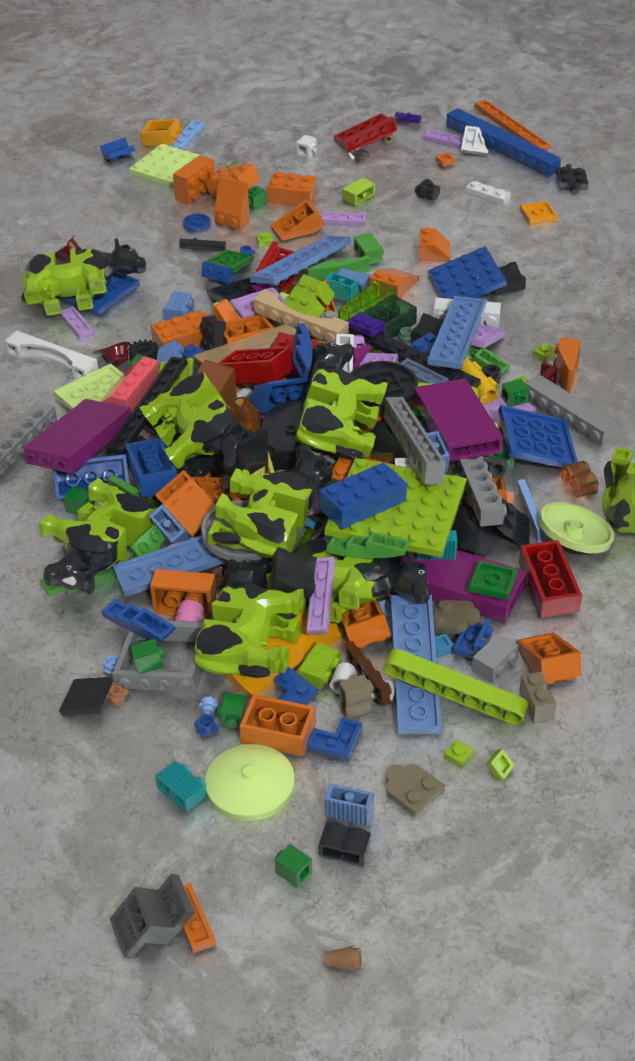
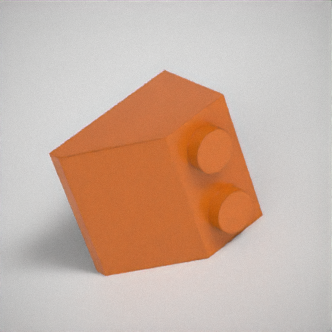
M420 228L419 261H450V241L435 228Z

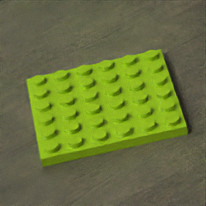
M355 458L347 478L383 462ZM386 464L407 482L406 501L342 530L330 518L325 527V535L347 540L352 535L369 538L372 532L411 541V545L407 551L442 558L467 484V478L444 474L443 484L430 486L423 483L415 469Z

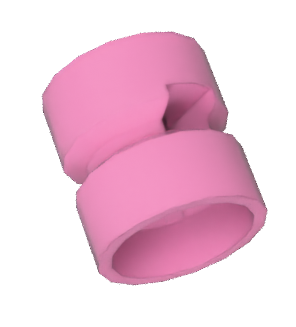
M184 600L178 606L175 621L201 622L204 608L197 601Z

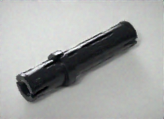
M180 238L179 241L180 248L226 250V241L198 240L197 238Z

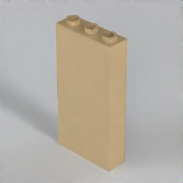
M285 324L193 355L196 369L198 371L204 360L218 363L235 350L271 348L279 332L295 336L296 329Z

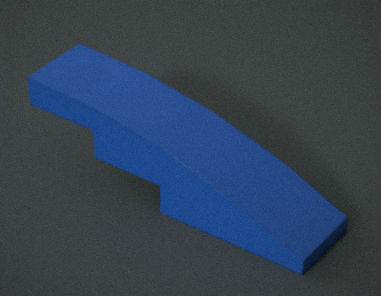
M298 323L294 337L292 361L302 381L307 382L312 361V344L305 323Z
M114 599L102 610L103 617L118 626L159 642H163L176 629L174 625L147 608L139 609L131 603L125 605L117 599Z

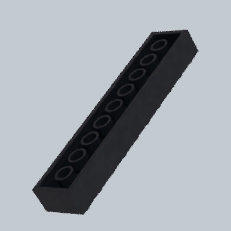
M378 420L370 433L376 435L373 449L380 453L379 457L391 464H395V458H408L388 424ZM462 497L451 529L456 530L457 546L463 550L468 549L475 555L479 553L486 556L500 538L489 526L480 527L473 508Z

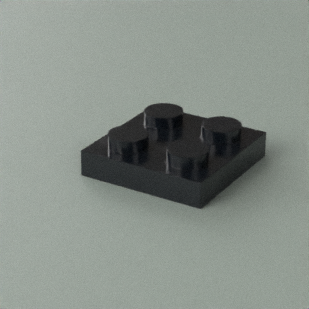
M502 498V504L506 505L507 515L504 516L503 524L497 525V529L518 545L530 544V520L528 516L517 510L512 503H508Z

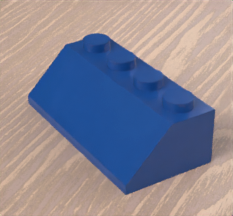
M310 377L307 378V382H303L301 378L256 385L252 393L251 402L260 413H268L273 407L283 402L305 401Z
M126 454L90 458L72 474L53 470L56 500L64 499L72 486L88 490L89 484L97 478H100L103 483L108 484V478L115 475L130 485Z

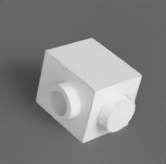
M304 135L296 142V154L298 156L310 158L318 149L317 138Z

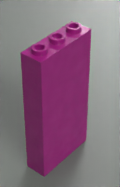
M466 378L414 387V403L430 431L440 432L439 434L450 455L449 462L502 452L503 436Z
M84 399L23 447L26 464L72 474L113 440L130 416V407Z
M459 550L456 551L455 560H417L416 553L413 552L415 563L421 562L426 564L427 585L429 586L432 600L438 602L439 600L471 601L474 608L479 610L480 615L506 623L526 587L528 571ZM406 555L401 557L400 566L404 565ZM478 561L518 569L517 577L508 600L468 592L469 584Z

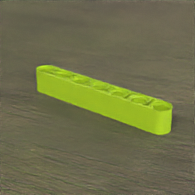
M392 649L383 667L384 672L393 678L506 723L521 725L524 721L529 705L526 699L401 649Z

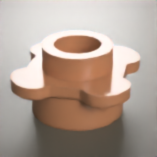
M117 683L111 685L106 698H108L111 704L118 705L125 700V696L129 694L127 688H122Z

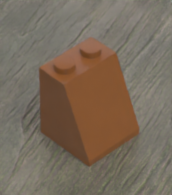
M204 360L196 373L204 371L229 406L237 399L235 368Z

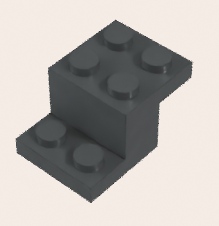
M170 874L158 890L134 887L110 917V922L124 958L132 959L145 943L169 945L195 912L179 875Z

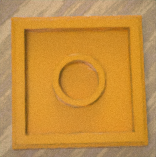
M548 201L524 204L519 207L520 212L529 225L558 221V215Z

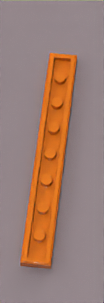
M487 100L474 103V108L511 134L544 150L550 149L549 143Z

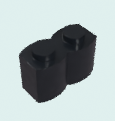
M327 822L318 844V855L331 860H342L351 865L363 866L371 842V833L360 827L348 828L339 822Z

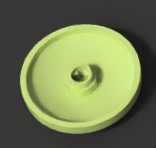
M566 502L549 503L542 508L538 517L541 529L554 541L559 540L561 545L575 551L592 554L605 552L611 547L615 537L612 527L606 520L595 512L576 504Z
M244 744L232 747L218 755L210 764L205 776L207 797L211 805L228 818L239 821H257L268 818L282 810L293 795L295 776L292 765L282 753L268 746Z

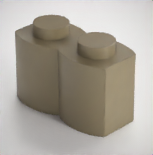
M364 675L339 683V707L346 719L351 720L371 713L373 685Z

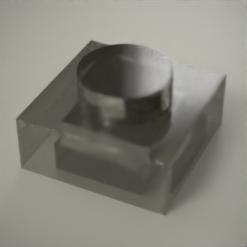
M359 147L350 151L349 157L357 162H362L369 158V152Z
M226 474L222 476L224 484L221 486L224 494L228 495L230 492L231 476Z

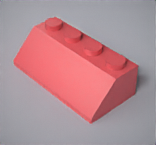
M146 357L139 359L126 370L100 402L130 407L132 412L158 376V360Z

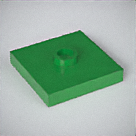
M478 561L469 584L468 592L508 600L517 577L518 569Z

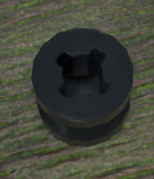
M494 364L486 365L484 367L485 376L487 378L491 377L499 384L501 368Z

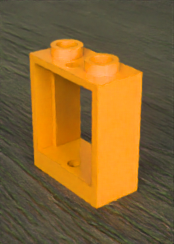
M179 118L149 120L139 134L143 146L170 145L175 143L183 127L180 124Z

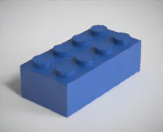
M161 438L125 444L127 464L141 497L155 496L177 476V470L164 450L166 447Z
M383 462L320 489L319 509L342 530L405 502L407 482Z

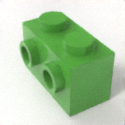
M371 233L354 236V251L359 258L367 255L370 258V264L382 262L384 249Z

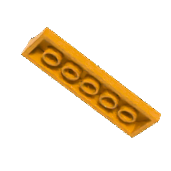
M307 608L304 615L300 613V615L295 616L300 618L301 629L296 644L288 640L268 638V645L264 648L267 650L276 646H287L289 651L287 667L296 671L301 667V664H303L317 642L330 647L345 637V631L335 622L329 621L328 634L308 635L306 628L309 608ZM277 671V673H271L270 676L263 678H253L238 674H225V678L251 699L253 694L262 695L275 686L273 679L281 672Z

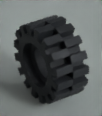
M144 339V341L138 340V343L136 341L128 347L130 362L137 354L157 360L158 344L156 342L152 343V340L147 341V339Z

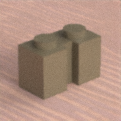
M542 671L521 675L520 695L529 704L527 710L533 724L554 720L556 701L551 690L547 691V682Z

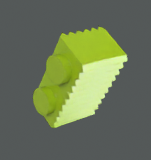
M363 177L342 189V200L354 206L375 195V183Z
M317 642L303 664H301V667H299V675L314 687L322 690L325 684L331 682L337 665L342 663L340 650Z

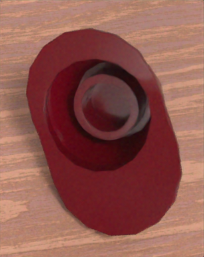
M75 235L72 236L65 246L55 252L56 257L63 261H71L70 249L82 250L73 239Z
M120 342L108 348L96 350L93 354H103L109 364L120 365L128 360L130 342Z

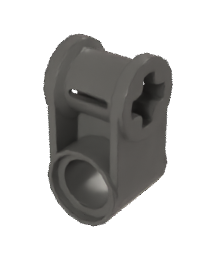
M491 455L483 456V461L487 463L488 472H491L492 477L500 478L505 474L508 463L504 458ZM494 465H501L503 470H496Z

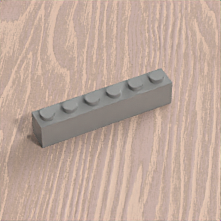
M540 374L525 382L530 389L528 400L553 416L566 419L569 426L594 442L603 446L616 437L618 429L616 421Z

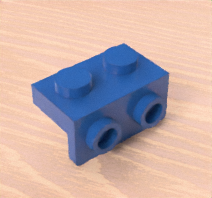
M126 138L100 146L104 159H110L111 161L118 160V156L121 155L123 157L130 156L131 152L135 151L134 145L128 146Z
M207 261L202 262L201 277L227 284L238 279V272L231 275V267Z
M487 618L484 625L476 623L469 626L467 630L460 633L453 647V654L473 659V656L487 644L486 640L492 636L493 627H491V619Z

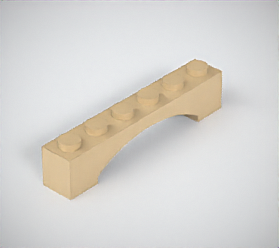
M264 289L253 299L254 313L281 324H287L297 329L298 323H305L309 335L323 341H335L336 334L349 333V322L336 317L318 318L299 313L283 304L278 299V294Z

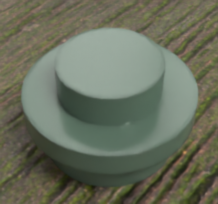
M410 327L401 328L398 333L399 339L404 342L411 341L413 329Z

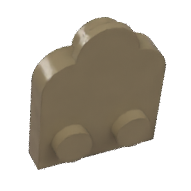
M439 600L433 612L434 633H462L469 626L478 623L480 612L477 608H474L471 601Z
M394 764L386 770V779L388 780L386 783L387 796L414 817L445 791V785L416 764H409L405 767Z

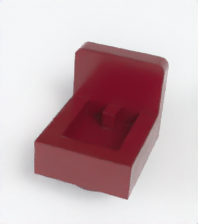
M543 362L540 375L555 384L558 367Z

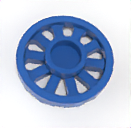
M201 213L190 214L183 219L184 228L191 232L207 230L211 225L210 217Z

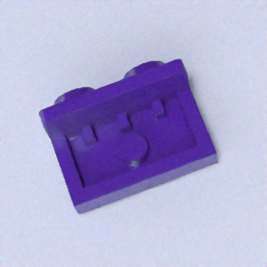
M361 312L347 320L349 328L370 337L379 332L386 335L385 322Z

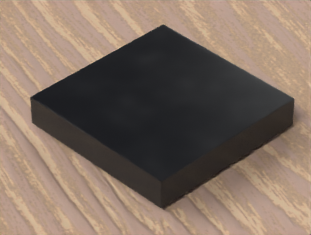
M261 428L237 443L238 469L241 471L243 469L248 470L251 475L269 464L267 430Z
M110 677L74 679L59 712L62 716L99 714L113 683Z

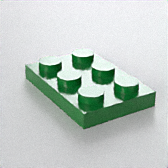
M226 249L208 259L207 262L231 267L232 275L252 263L254 256Z

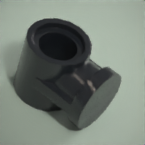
M425 179L415 187V194L421 199L429 197L432 200H436L440 194V186L434 185L429 179Z

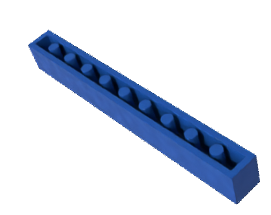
M459 108L447 113V127L463 135L466 126L479 127L485 141V146L548 177L555 174L556 167H561L560 157Z

